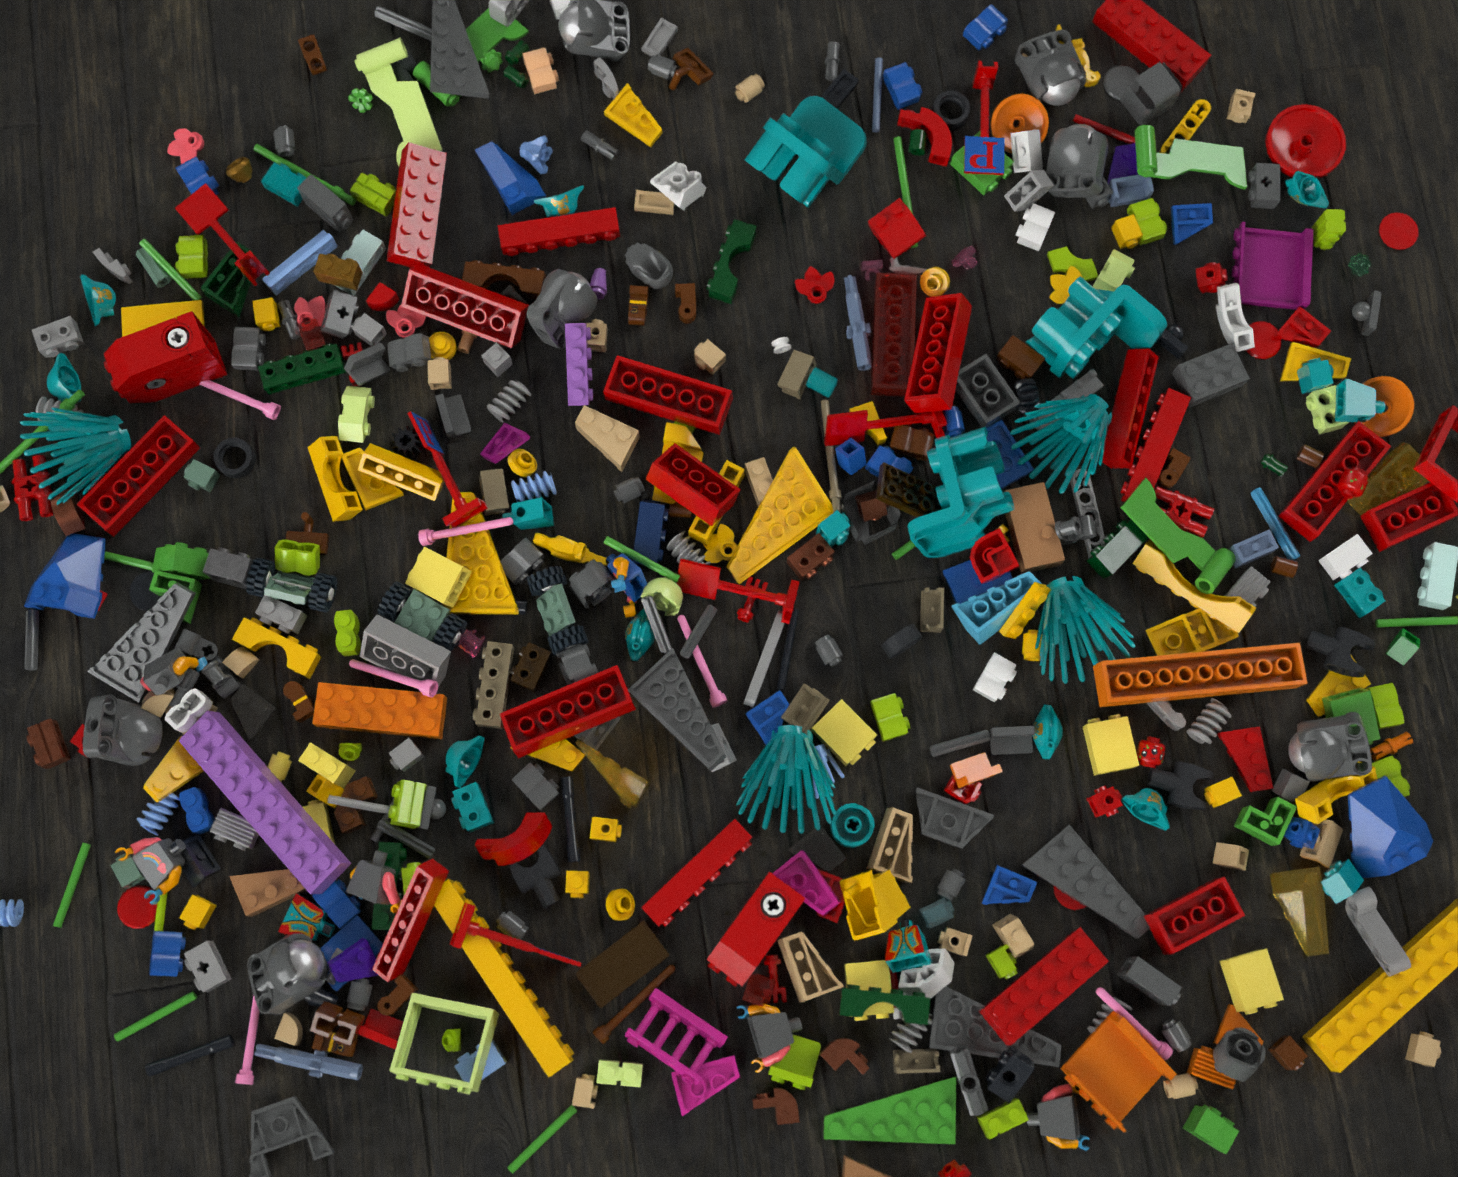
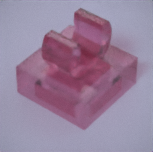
M972 245L963 248L951 261L955 267L963 265L967 270L972 269L978 263L972 257L976 250Z
M883 260L863 261L861 263V272L866 271V281L870 278V272L876 274V280L880 279L881 274L879 270L883 268Z
M475 629L471 632L466 630L458 644L461 649L473 658L479 654L485 640V636H482L480 639L475 636L477 632Z

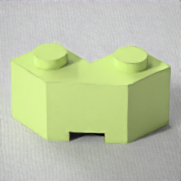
M1113 249L1093 287L1099 290L1115 291L1123 283L1125 277L1130 278L1135 269L1132 265L1135 260Z
M347 386L342 394L341 403L343 404L342 415H339L338 420L339 440L363 443L366 436L370 435L371 425L367 423V415L370 409L374 407L375 397L372 396L371 388Z

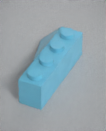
M1028 571L1006 581L1002 586L992 587L986 593L977 597L974 595L964 603L954 604L952 609L967 632L979 644H982L1002 628L1033 583H1042Z

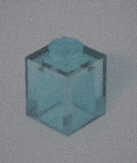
M941 898L919 909L928 929L953 918L952 913L955 912L949 900L946 901L945 898Z

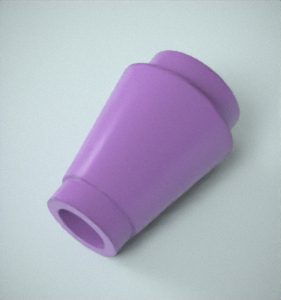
M602 268L594 270L589 283L597 299H603L607 294L606 271Z

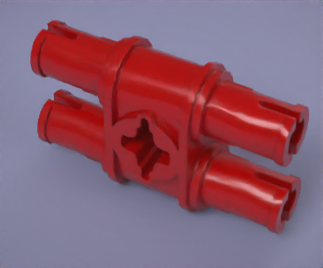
M44 455L32 457L34 467L46 462ZM24 459L13 460L14 478L12 479V484L15 491L14 501L18 504L19 519L21 521L33 520L31 502L38 500L41 517L53 516L51 499H48L49 494L52 493L51 484L42 489L39 488V484L49 479L51 474L47 472V469L27 476L26 461Z
M1157 485L1154 489L1156 498L1167 502L1169 505L1167 510L1161 508L1163 512L1181 530L1203 538L1208 526L1191 520L1190 516L1194 513L1209 520L1213 515L1214 508L1199 503L1195 497L1191 498L1181 494L1178 490L1172 492ZM1181 506L1180 509H1181V513H1182V514L1178 517V515H1179V513H1178V512H1179L1178 508Z

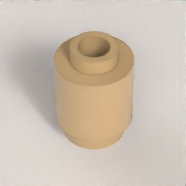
M750 75L736 86L735 94L740 101L748 102L762 92L765 84L759 75Z
M1189 1073L1176 1075L1172 1080L1163 1081L1164 1090L1168 1098L1178 1099L1195 1095V1090L1198 1089L1196 1078L1194 1076L1191 1077Z

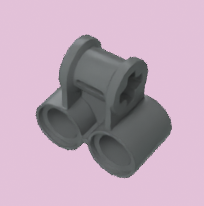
M1092 515L1074 516L1068 521L1055 522V531L1061 545L1073 544L1078 540L1097 536Z
M183 629L175 646V649L178 647L188 656H194L199 659L205 657L207 661L215 658L218 652L217 646L213 642L203 639L200 635ZM211 646V651L214 654H209L208 657L204 656L202 648Z
M217 655L208 662V665L201 672L212 682V687L225 699L239 689L241 684L234 674L230 672V669L222 663L224 660Z

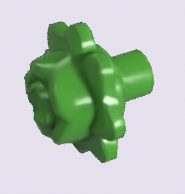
M494 49L484 52V57L480 58L482 69H487L489 73L493 70H499V65L503 63L501 53L496 52Z

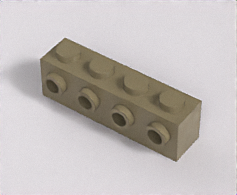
M488 641L487 647H483L482 659H485L484 667H480L479 679L482 682L481 688H477L476 700H479L478 708H474L473 721H476L475 724L478 727L503 729L500 713L506 710L510 672L515 649L513 644Z

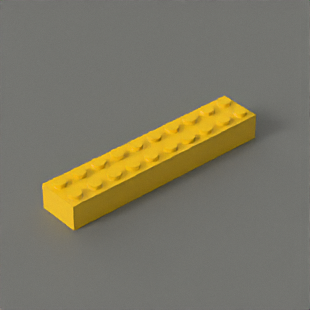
M448 879L444 882L434 906L451 932L454 933L464 902L476 905L471 899L465 898L463 894L466 891L460 882ZM475 907L471 921L478 923L480 927L489 929L490 927L483 917H478L475 913L478 910ZM466 934L462 944L463 950L548 1078L574 1060L572 1058V1055H574L573 1050L568 1043L565 1045L560 1040L561 1032L556 1025H550L547 1020L550 1016L544 1007H538L535 1002L538 998L532 989H526L523 984L526 982L519 971H514L511 966L514 964L507 953H502L500 950L501 943L479 935L472 936Z
M1458 899L1453 901L1402 947L1411 962L1410 969L1393 976H1388L1382 967L1378 968L1302 1036L1332 1072H1342L1458 967Z

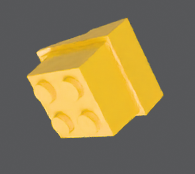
M872 870L839 881L848 911L846 918L854 941L886 932L898 923L897 919L911 908L890 870L874 875Z

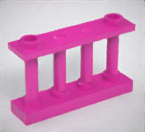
M655 988L648 999L651 1001V1008L635 1031L631 1028L627 1030L625 1034L628 1038L627 1041L635 1047H642L682 1075L681 1078L688 1084L692 1085L694 1083L697 1085L702 1079L697 1072L713 1048H721L728 1037ZM663 1009L670 1014V1019L654 1043H651L642 1036L658 1011ZM682 1022L688 1026V1031L672 1056H670L660 1048L675 1025ZM699 1034L705 1038L706 1043L691 1067L688 1068L680 1063L679 1060L694 1036Z

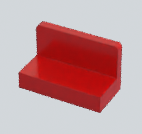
M371 1009L365 1024L360 1026L357 1034L396 1050L404 1021L389 1015H383L379 1011Z

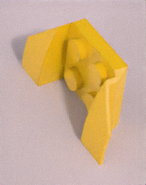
M666 422L662 454L676 443L702 462L703 452L688 428L683 425ZM656 486L654 487L652 501L667 504L677 502Z

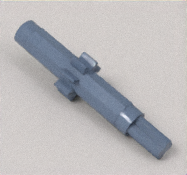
M848 275V277L844 278L846 305L850 326H847L846 333L847 339L853 340L857 368L864 371L872 367L867 338L871 336L870 323L865 324L856 277Z
M257 1044L255 1056L272 1059L277 1063L308 1069L310 1070L309 1075L314 1077H323V1073L359 1080L363 1072L362 1064L327 1057L328 1052L315 1049L314 1053L281 1046L278 1048L263 1044Z

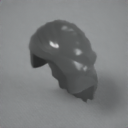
M638 242L628 248L625 254V262L631 272L642 280L645 285L653 289H660L670 283L673 278V268L670 261L661 252L654 250L645 243L639 244Z

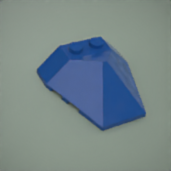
M74 533L67 535L31 586L24 606L44 610V607L63 609L77 616L95 619L102 600L100 582L103 581L101 565L104 563L105 539Z
M1383 776L1348 794L1349 820L1352 826L1350 840H1352L1353 846L1351 860L1362 878L1391 875L1427 856L1433 843L1428 826L1388 777Z

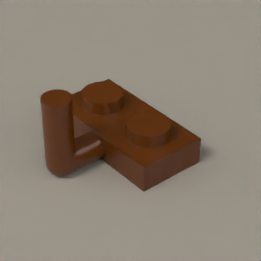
M686 48L674 54L673 60L681 68L675 71L669 88L676 90L681 77L686 74L697 85H700L710 80L714 73L689 48Z
M303 512L301 519L305 522L304 532L287 531L286 540L317 544L320 546V555H327L329 534L312 532L313 518L307 512Z

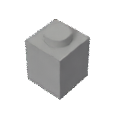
M365 313L362 317H358L352 327L355 335L371 347L380 343L387 334L381 324Z
M497 342L482 355L486 366L497 377L513 365L511 357Z
M410 738L389 752V755L392 757L389 761L396 770L400 768L404 772L425 757Z

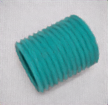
M815 367L806 382V386L828 398L832 394L838 378L836 379V377Z

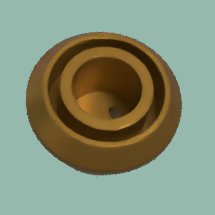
M240 157L226 168L227 176L236 182L241 181L245 183L252 177L251 173L253 170L248 158Z

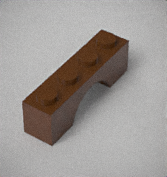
M472 260L471 262L465 261L462 280L485 289L495 282L508 281L520 289L523 298L536 300L541 293L546 276L544 271L535 267L524 269L518 265L508 267L502 266L499 263L483 264L481 261Z

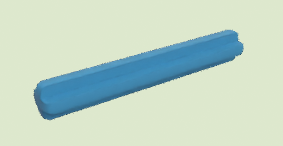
M1262 488L1253 490L1251 496L1286 557L1290 560H1296L1300 557V554Z

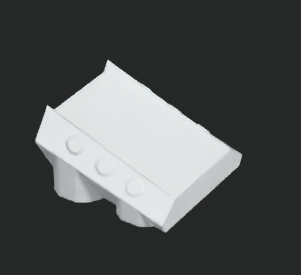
M676 161L650 181L682 210H685L688 205L700 196L703 197L706 187L702 184L701 173L697 171L688 172L686 165Z

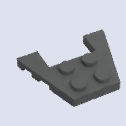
M296 1096L252 1111L251 1173L249 1177H270L271 1173L265 1153L305 1138L308 1139L314 1160L335 1153Z

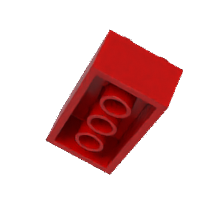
M676 443L652 463L646 478L647 481L710 526H713L734 505L741 490Z
M1430 482L1372 508L1360 517L1377 549L1381 552L1450 521L1458 516V508L1452 498Z
M1220 877L1144 915V918L1163 955H1169L1244 917L1245 914L1226 878Z

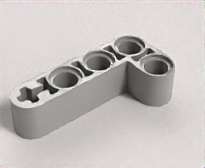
M489 0L490 17L509 27L529 0Z
M1365 887L1347 898L1345 909L1348 917L1388 976H1393L1410 969L1411 962L1407 954L1376 910L1377 898L1370 887Z

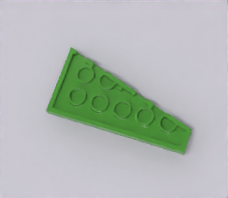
M956 1076L825 1115L824 1139L955 1144Z

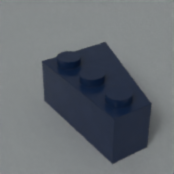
M647 499L640 501L634 551L656 563L658 561L662 562L664 550L661 549V542H665L666 538L664 523L668 521L669 516L667 503ZM632 559V561H633L634 563L641 564V563H639V562H637V561H635V560Z

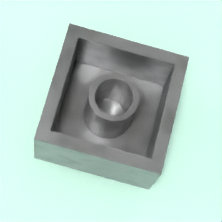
M218 547V550L210 548L203 573L213 581L247 589L246 584L248 581L246 580L249 577L248 572L251 570L250 566L254 560L245 553L238 552L235 555L225 548Z

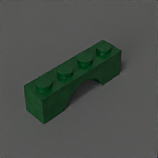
M734 219L732 226L728 225L725 234L728 237L726 243L722 242L719 251L721 258L719 261H715L713 267L714 277L710 278L707 284L710 298L732 304L738 287V279L731 273L729 263L737 254L750 252L756 236L757 226Z
M847 984V988H842L840 1015L862 1018L868 1007L875 1003L885 1002L895 1006L901 1012L905 1023L928 1025L930 998L925 997V993L912 992V996L903 995V990L891 989L890 993H884L882 988L869 987L868 991L860 990L859 985Z

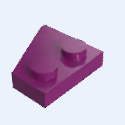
M504 423L480 455L484 459L496 464L528 441L530 436L526 432Z

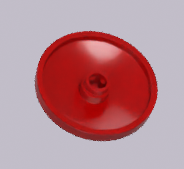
M1295 105L1283 110L1274 118L1266 134V150L1273 164H1280V171L1290 177H1293L1296 171L1313 175L1317 179L1322 178L1337 167L1346 149L1345 133L1338 120L1328 111L1314 105Z

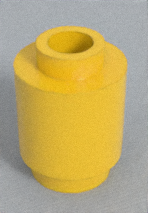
M1028 630V633L1023 634L1022 654L1024 655V660L1040 661L1042 634L1039 647L1035 649L1038 630Z

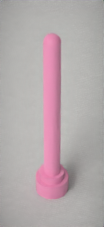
M210 380L199 384L263 411L266 417L275 420L280 413L281 406L276 403L267 402L265 404Z
M511 517L435 532L434 530L423 529L419 531V541L422 546L432 545L437 539L510 526L514 520Z
M679 615L677 620L687 640L692 631L685 616ZM697 644L693 655L711 693L709 695L711 706L715 708L726 703L728 700L725 694L718 690Z
M355 659L349 662L352 668L417 688L425 696L434 697L437 693V681L431 679L420 681Z
M1101 987L1097 988L1096 994L1116 1013L1123 1016L1164 1061L1172 1055L1173 1049L1166 1042L1158 1041L1108 992Z
M254 995L242 1070H239V1074L236 1075L235 1083L253 1085L254 1082L251 1066L260 1014Z

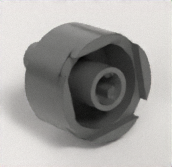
M593 559L586 564L585 569L580 573L576 572L569 578L571 582L569 588L583 606L589 608V604L592 603L595 606L612 593L610 590L612 587L611 581L616 579L602 562H597Z
M577 644L556 653L557 659L561 657L562 663L559 666L567 685L598 673L596 665L590 663L588 656H591L586 644Z
M1240 1027L1227 1031L1213 1051L1215 1069L1232 1079L1242 1082L1254 1074L1266 1056L1264 1045L1261 1046L1258 1042L1257 1035L1248 1029Z

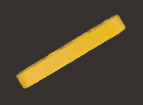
M1200 99L1194 103L1163 144L1159 153L1166 154L1176 134H1181L1184 140L1191 139L1211 110V105L1208 101ZM1199 108H1204L1199 116L1195 115ZM1192 120L1195 123V127H1188L1185 121Z

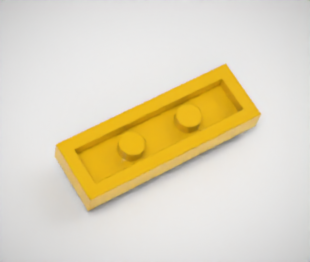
M1034 582L999 632L1005 637L1016 639L1023 632V628L1028 621L1034 617L1038 607L1046 600L1051 589L1044 584Z

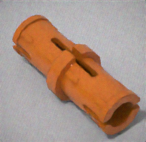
M1403 732V734L1392 739H1385L1384 743L1370 748V753H1373L1371 758L1377 761L1388 754L1397 753L1398 749L1413 743V739L1408 740L1411 735L1408 732Z

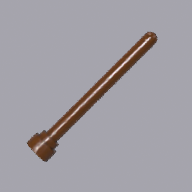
M668 965L605 1026H597L592 1031L603 1045L610 1039V1032L635 1010L655 988H658L675 972V966Z

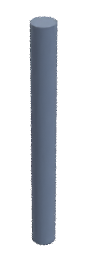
M882 58L875 59L872 132L880 131Z

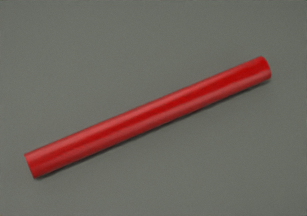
M1077 114L1074 117L1073 122L1088 125L1098 132L1126 143H1135V137Z

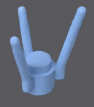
M825 744L815 746L832 782L834 783L835 781L827 764L828 761L831 762L840 777L844 778L843 772L832 757L830 750L826 749ZM812 774L815 798L818 799L819 794Z

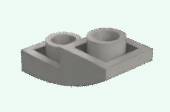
M599 57L594 61V72L602 80V90L605 95L615 99L619 94L616 80L609 67Z
M100 248L93 251L97 259L111 274L123 282L132 283L129 277L132 273L125 263L121 265L117 259L113 260L108 252L104 254Z

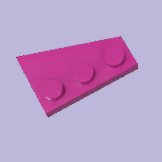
M803 850L772 873L806 899L803 902L821 915H826L841 903Z
M734 1055L703 1063L697 1072L702 1077L697 1085L685 1082L681 1078L682 1075L677 1071L671 1072L682 1116L740 1077Z

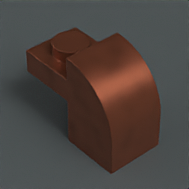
M70 489L62 491L54 499L50 500L55 518L66 536L86 529L85 516L77 505V493L65 503L61 502L57 505L58 499Z
M835 1039L819 1053L835 1071L847 1059L862 1074L869 1069L866 1065L868 1060L860 1052L855 1053L860 1045L851 1039Z
M773 1087L774 1096H770V1093L757 1094V1098H752L754 1109L775 1107L778 1125L799 1122L796 1100L787 1090Z

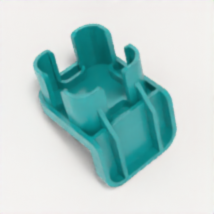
M810 96L798 105L790 118L784 113L777 122L770 117L763 126L765 132L744 160L758 171L763 172L770 179L777 180L796 154L800 157L781 181L780 187L798 202L803 203L809 208L829 180L836 185L843 180L865 150L867 138L865 132L858 124L825 99L819 96Z
M1079 276L1068 288V293L1070 294L1068 299L1058 310L1051 307L1044 313L1032 329L1034 336L1028 339L1025 344L1045 357V361L1051 366L1050 371L1058 378H1061L1066 373L1074 379L1087 365L1088 359L1095 350L1100 351L1114 334L1132 349H1151L1167 328V321L1158 309L1130 286L1120 285L1115 291L1099 290Z
M986 427L952 438L949 435L936 438V447L927 450L930 466L935 474H940L943 485L936 487L942 510L915 518L907 525L910 540L925 557L939 558L972 548L978 539L985 536L984 528L995 516L1015 510L1012 495L1009 492H1002L996 475L1003 473L1005 467L997 444L994 441H987L988 431Z

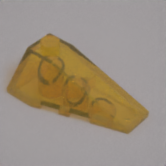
M1401 442L1368 476L1369 482L1363 495L1348 499L1347 502L1359 515H1363L1372 508L1423 486L1428 480L1413 469L1420 454L1410 444Z
M577 739L576 745L616 794L621 797L620 802L629 808L631 805L637 807L650 786L649 782L626 767L622 769L614 760L603 757L600 752Z
M1314 867L1271 873L1273 894L1285 912L1286 919L1292 925L1295 931L1294 934L1306 956L1329 954L1323 885L1321 884L1320 868Z

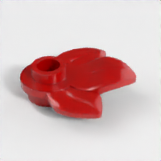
M812 266L807 269L804 279L795 280L798 292L806 295L808 300L815 304L822 303L826 299L827 292L834 285V275L832 272L821 276ZM818 292L820 296L815 297L813 293Z

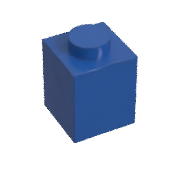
M852 438L835 448L838 465L850 475L867 464L864 447Z

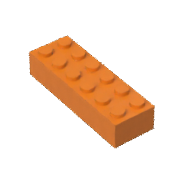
M318 682L312 724L320 728L442 739L447 697L444 694H435L434 697H428L423 695L422 692Z

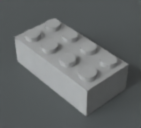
M376 615L364 630L360 657L383 669L420 681L427 679L437 681L439 687L446 676L451 651L409 631L407 628Z

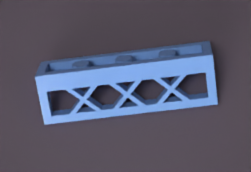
M325 230L321 231L272 270L268 276L266 275L262 278L263 282L277 296L316 265L319 253L326 255L338 247L330 233L327 234Z

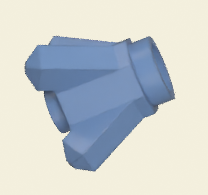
M545 135L533 141L523 142L520 147V156L529 161L540 174L547 173L548 167L545 162L549 160L550 155L553 153L551 147L546 146L548 140Z

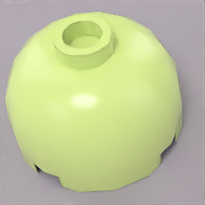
M666 577L655 578L647 583L641 594L642 598L647 595L653 596L657 609L665 611V616H673L679 613L683 593L678 584Z

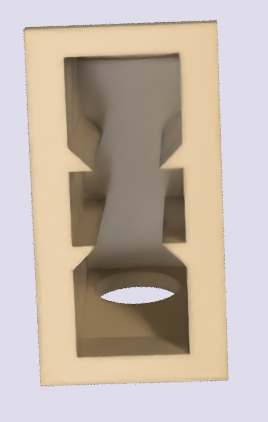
M1009 914L992 925L1003 944L1008 945L1009 948L1007 950L1012 953L1015 960L1033 949L1034 942L1018 917Z

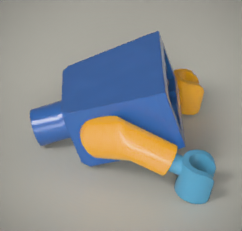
M611 554L607 557L606 563L608 564L609 572L616 579L611 581L612 588L615 589V593L620 591L626 593L627 602L630 605L623 606L626 618L636 615L635 603H637L644 587L647 585L642 570L625 554H620L618 557L615 554Z

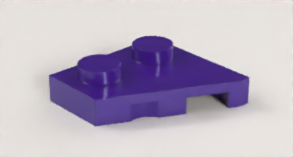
M1135 143L1117 146L1114 150L1109 170L1108 185L1111 179L1139 175L1137 173Z
M361 938L327 962L335 980L338 982L378 976L372 970L376 957L365 938Z

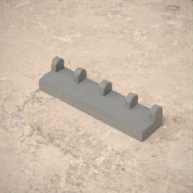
M1091 369L1051 401L1079 398L1081 395L1087 397L1089 394H1095L1104 385L1096 377L1097 372ZM1057 412L1030 419L1029 421L1032 423ZM1056 419V420H1054V421H1051V422H1049V423H1046V424H1044V425H1041V426H1039V427H1036V429H1037V430H1040V429H1042V428L1048 426L1049 424H1051V423H1053V422H1055V421H1057V420H1059V419Z

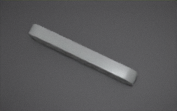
M1081 469L1076 470L1070 480L1072 491ZM1089 478L1086 486L1084 481L1082 482L1083 489L1076 493L1073 491L1078 516L1092 513L1095 517V530L1100 537L1098 542H1092L1090 539L1084 540L1088 558L1093 550L1091 547L1102 545L1104 543L1103 538L1105 537L1091 478ZM1080 494H1088L1090 502L1082 503L1079 499Z
M780 610L777 612L744 700V704L750 707L755 705L785 624L781 622L782 611Z

